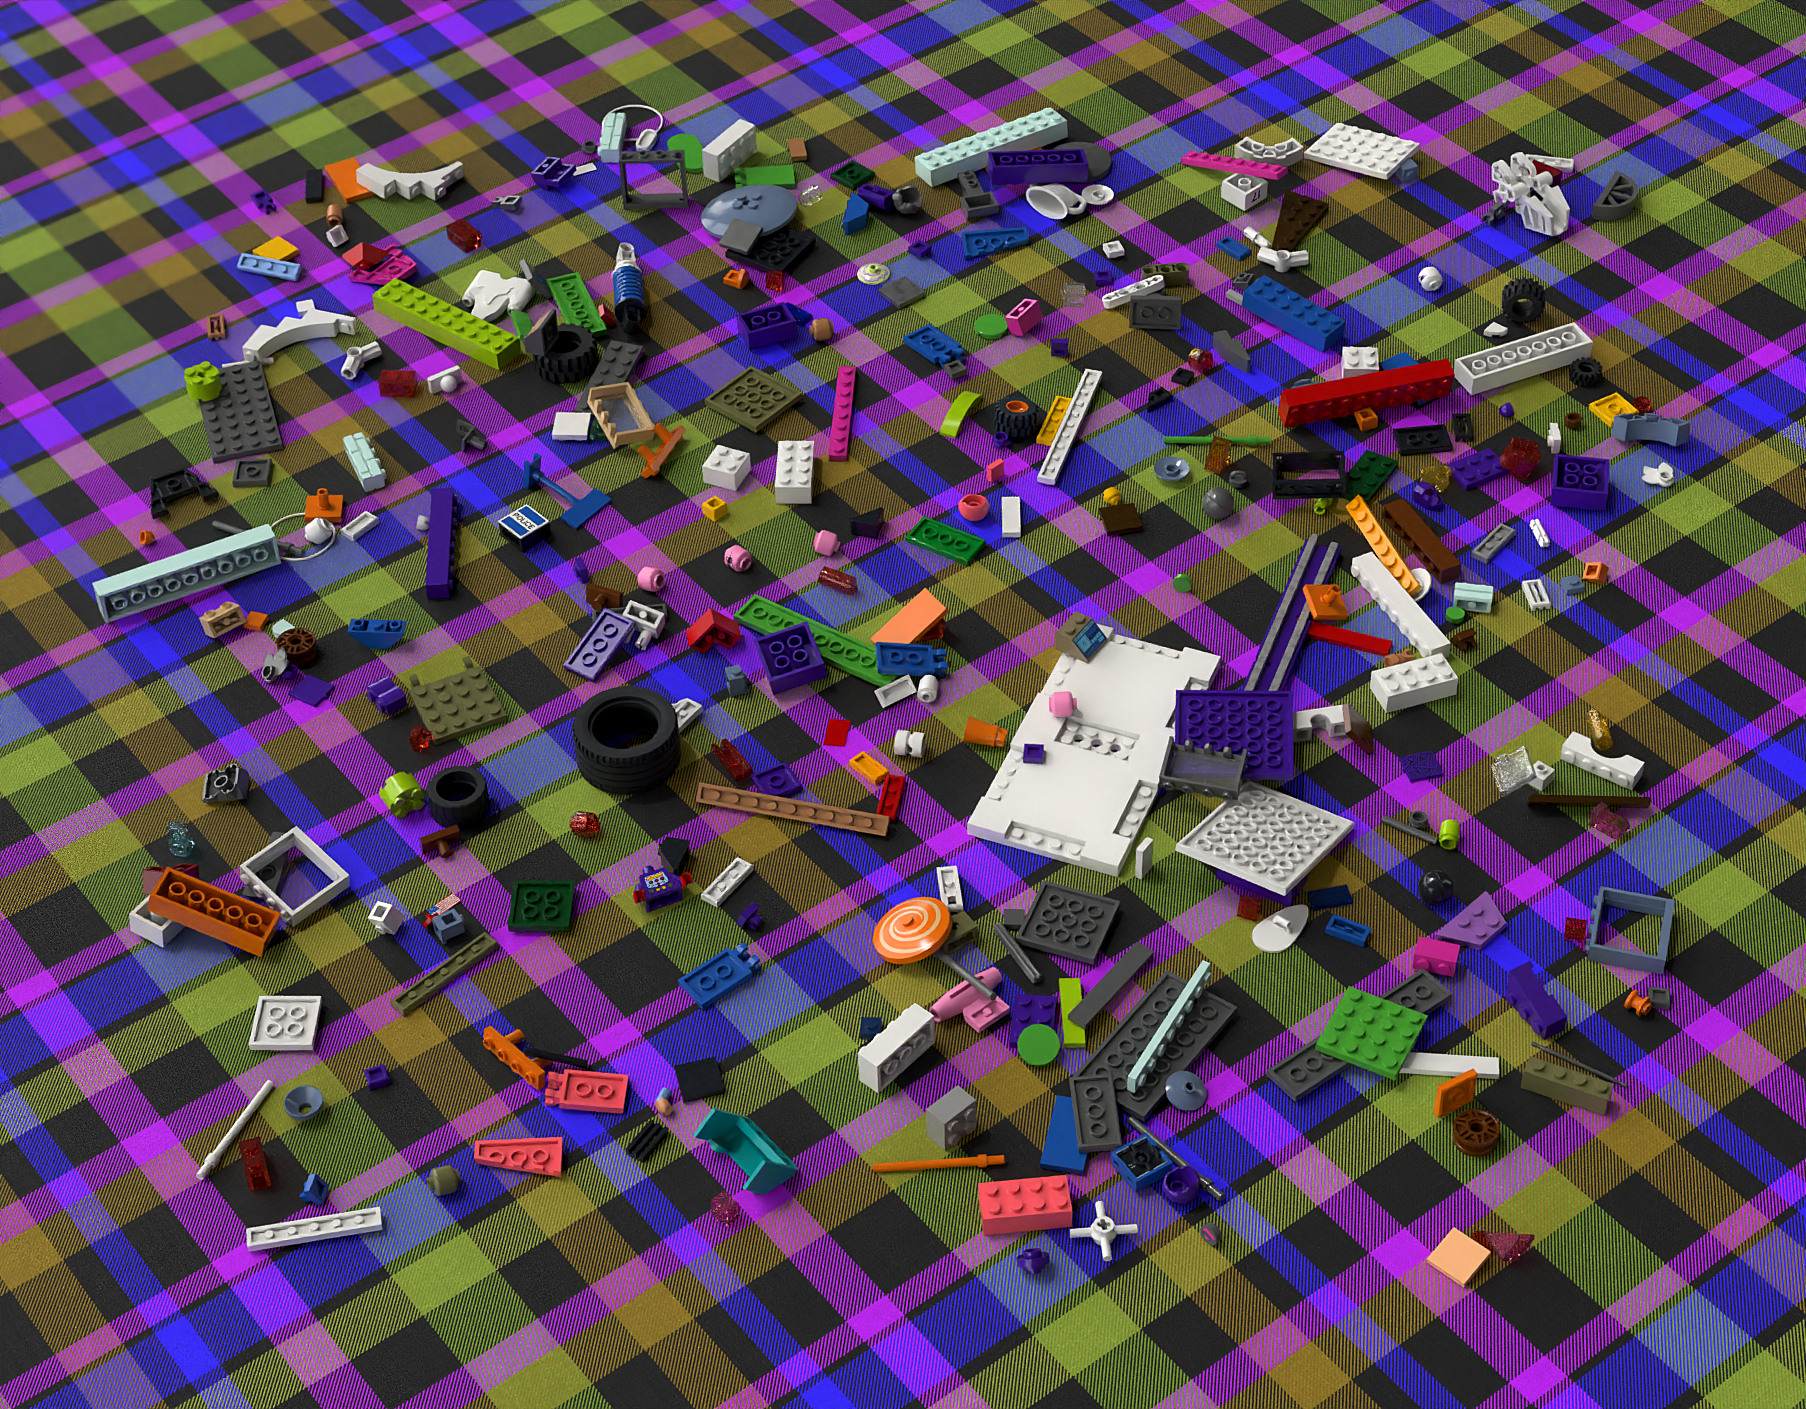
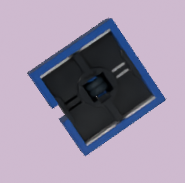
M1147 1133L1111 1152V1164L1135 1192L1164 1178L1165 1174L1172 1170L1173 1162L1162 1150L1160 1152L1157 1150V1144Z

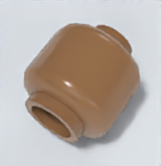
M828 318L814 319L812 326H809L810 336H814L816 341L831 339L832 335H834L833 322Z

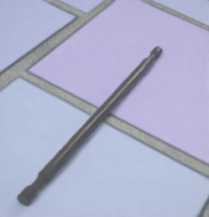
M1532 1041L1531 1043L1534 1047H1538L1547 1053L1609 1081L1618 1083L1625 1088L1628 1085L1556 1051L1538 1045L1536 1042Z

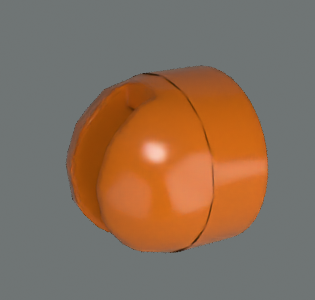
M142 530L139 536L140 543L146 545L153 543L155 535L149 530Z

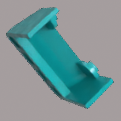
M712 1108L693 1134L695 1138L708 1141L711 1144L710 1148L714 1152L728 1154L750 1177L743 1186L744 1190L751 1191L757 1195L767 1194L793 1177L798 1170L797 1165L755 1122L746 1116Z

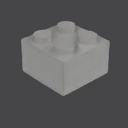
M957 1085L926 1109L927 1136L944 1151L951 1146H955L962 1137L972 1133L976 1128V1099Z

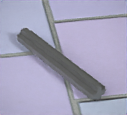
M1003 923L995 924L993 932L1032 983L1040 982L1042 974Z

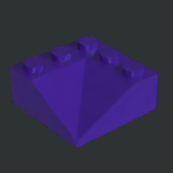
M1555 454L1552 469L1550 505L1605 511L1608 497L1610 459Z
M807 621L754 639L773 695L827 677L823 660Z

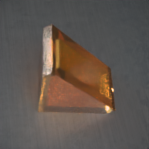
M1214 435L1203 468L1204 470L1217 474L1222 473L1230 461L1231 440Z

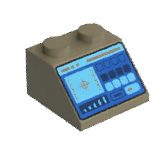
M1075 611L1056 632L1055 649L1088 663L1107 643L1108 639L1091 617Z

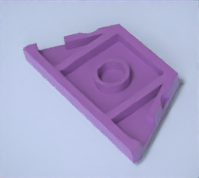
M1485 891L1436 933L1435 939L1438 941H1442V938L1453 940L1454 944L1481 950L1506 928V921L1489 893Z

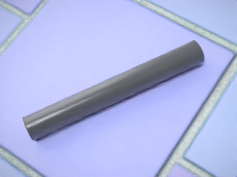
M1386 815L1382 817V823L1431 844L1437 845L1439 841L1438 837Z

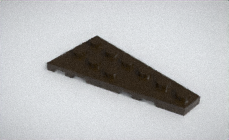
M1285 190L1271 249L1293 252L1328 211L1329 203Z

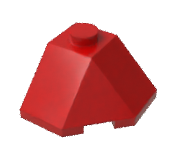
M361 242L342 256L352 266L358 267L361 270H368L387 257L389 252Z

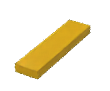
M1056 396L1036 438V443L1052 445L1072 398Z

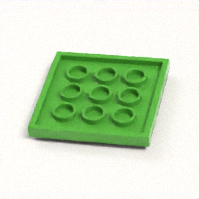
M1348 986L1318 1039L1315 1050L1396 1080L1427 1022L1428 1015Z

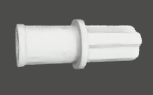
M1250 226L1245 228L1243 234L1251 239L1253 244L1266 248L1271 246V243L1263 237L1262 233L1256 232Z

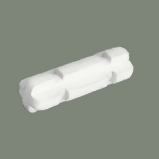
M1532 519L1530 527L1540 547H1549L1550 540L1540 520Z

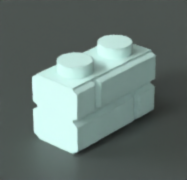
M1456 582L1453 606L1460 607L1465 611L1490 613L1493 586Z

